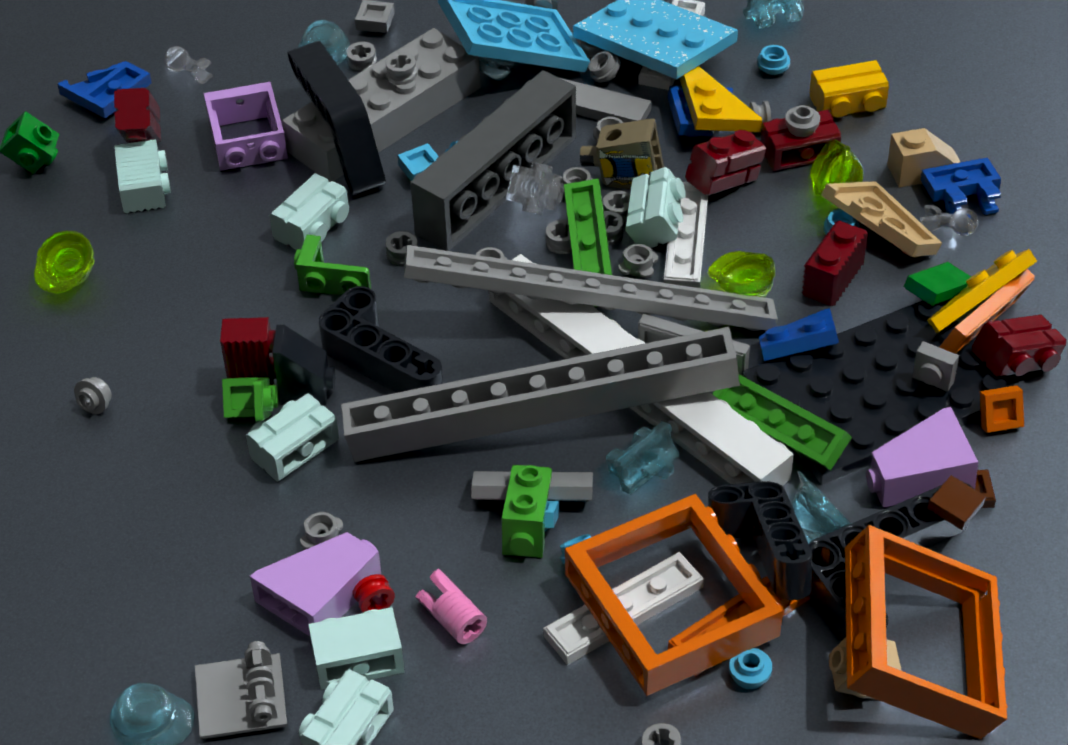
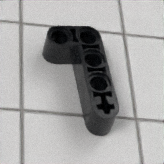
M357 286L347 290L319 317L322 349L327 352V355L388 389L398 393L443 384L440 360L378 327L376 295L370 288Z
M762 481L722 485L712 488L708 492V506L716 514L719 526L726 535L730 534L734 538H753L773 592L778 597L787 600H799L809 596L812 592V551L784 487L775 482Z

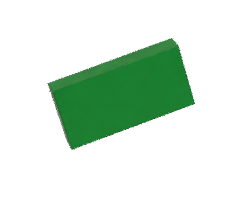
M946 262L908 275L903 287L932 306L954 298L968 286L966 280L971 276L951 263Z

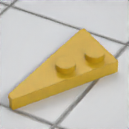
M697 66L679 78L695 130H746L749 132H760L762 118L702 68Z
M1030 249L1017 254L1010 250L994 260V264L987 270H981L967 279L966 283L968 286L927 320L935 332L943 330L1036 263L1037 260Z

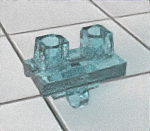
M748 0L747 7L743 9V14L746 20L753 18L757 27L763 29L775 24V13L783 12L786 21L791 23L800 21L805 10L802 0Z
M662 421L652 430L642 427L634 433L632 438L633 445L626 450L615 448L606 455L609 471L619 478L623 492L631 495L653 476L665 480L674 473L672 461L679 457V452L671 439V424Z

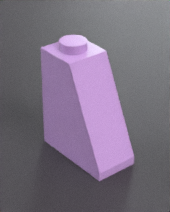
M948 407L943 408L873 451L871 469L866 470V480L870 492L877 493L884 508L894 506L943 485L951 475L975 489L978 460L952 408Z
M348 532L255 571L250 576L254 600L310 637L308 624L321 622L327 618H341L357 602L353 597V590L357 583L367 576L381 575L379 551L369 541L360 540Z

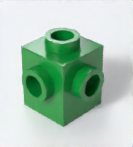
M25 111L6 129L0 146V153L34 174L43 165L49 166L57 156L58 149L55 147L59 133Z

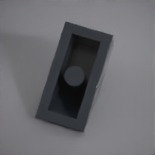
M277 325L273 346V359L281 405H285L292 400L297 401L307 393L319 401L320 405H327L328 390L335 389L336 379L335 367H328L327 352L286 325Z

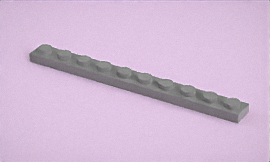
M407 245L404 278L413 279L420 283L436 282L450 284L456 288H478L496 294H519L531 299L546 298L560 300L571 305L581 303L599 306L606 310L622 309L635 311L641 315L644 313L647 315L670 316L681 321L691 319L709 322L716 326H739L751 331H767L775 327L778 320L774 300L770 298Z

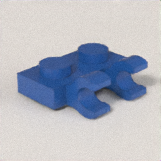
M988 157L922 169V184L933 202L944 200L946 213L951 221L965 219L966 215L961 205H966L968 202L966 196L977 194L979 206L984 215L999 212L994 199L1001 198L999 190L1001 177Z

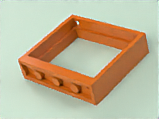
M696 493L565 548V575L646 696L780 636L784 608L779 597L774 593L770 594L762 583L757 568L753 564L746 562L740 554L734 537L730 534H725L718 524L713 509L709 506L705 507ZM691 528L752 610V613L656 654L602 576L598 567Z
M868 525L845 546L847 689L982 739L1007 720L1008 706L1005 694V668L1003 666L1002 654L1003 635L1000 627V601L998 599L997 577ZM885 573L962 604L967 696L887 665Z

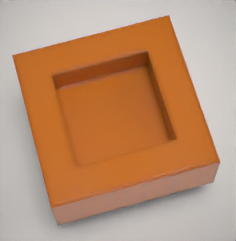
M1019 386L980 391L981 428L989 433L1024 427L1023 390Z

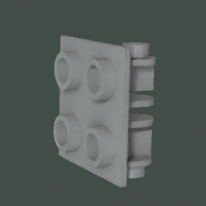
M254 641L248 645V649L244 653L245 658L195 665L200 739L288 726L280 653L271 654L264 642Z

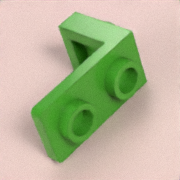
M306 235L302 249L298 248L296 250L294 268L297 270L300 291L343 295L347 290L357 286L371 289L370 272L367 267L324 263L321 236Z
M270 377L222 379L224 418L255 417V421H264L272 415L273 408L278 407L277 385L270 384Z
M533 465L512 466L502 514V555L543 558L545 512L552 478L551 468Z

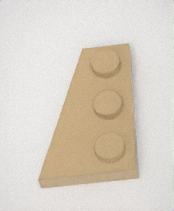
M876 181L829 183L825 185L821 193L822 197L911 257L936 255L942 245V242Z

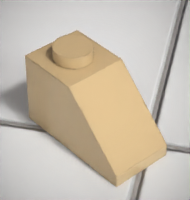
M925 128L891 134L887 166L899 188L922 184V169L960 163L954 149Z

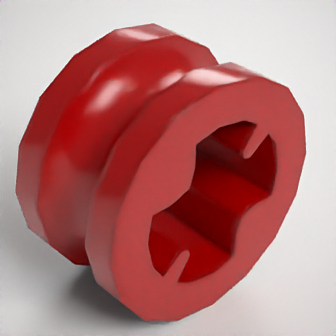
M374 574L363 578L357 583L353 590V597L359 603L360 610L364 613L372 609L381 610L389 608L394 602L395 593L384 575Z

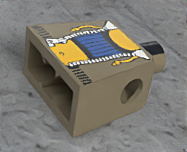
M644 119L602 127L596 146H581V166L599 167L603 184L608 187L631 189L632 178L644 174L651 175L652 171L664 167L655 119Z

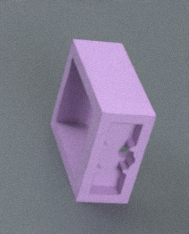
M271 82L204 93L208 121L220 171L288 159L284 130ZM238 99H243L242 102H236ZM267 117L269 119L271 132L227 140L222 139L220 130L222 125Z

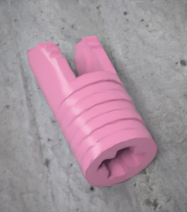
M438 568L431 574L430 580L444 594L437 599L433 594L422 589L415 597L458 643H470L484 631L487 617Z

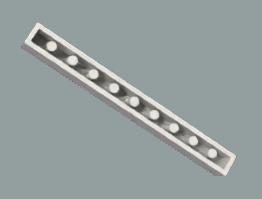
M522 254L512 259L513 261L532 263ZM489 291V301L565 359L645 344V342L636 339L621 328L615 320L603 315L593 305L581 303L571 305L560 300L546 298L531 299L525 295L512 293L496 294ZM710 392L630 407L730 484L770 481L783 486L791 480L794 454L783 443L775 441L760 430L757 424L745 419L734 411L726 401L718 399Z

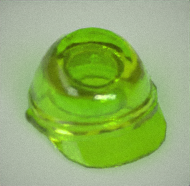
M836 139L830 140L823 147L811 169V179L815 195L817 196L821 195L826 184L862 182L864 176L862 164L851 151V148Z
M61 231L47 238L37 253L34 271L36 284L44 291L51 293H64L82 284L89 277L95 263L94 251L89 239L75 231Z
M735 251L724 254L714 261L708 268L707 273L725 292L765 298L772 289L776 267L772 257L766 254Z

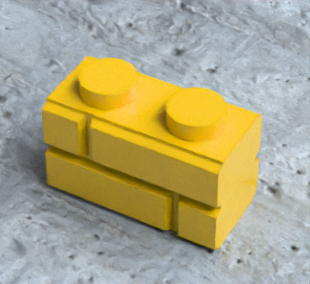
M877 60L811 72L809 93L817 112L828 110L832 117H843L848 114L876 111L885 108L887 105L889 82L884 73H882Z

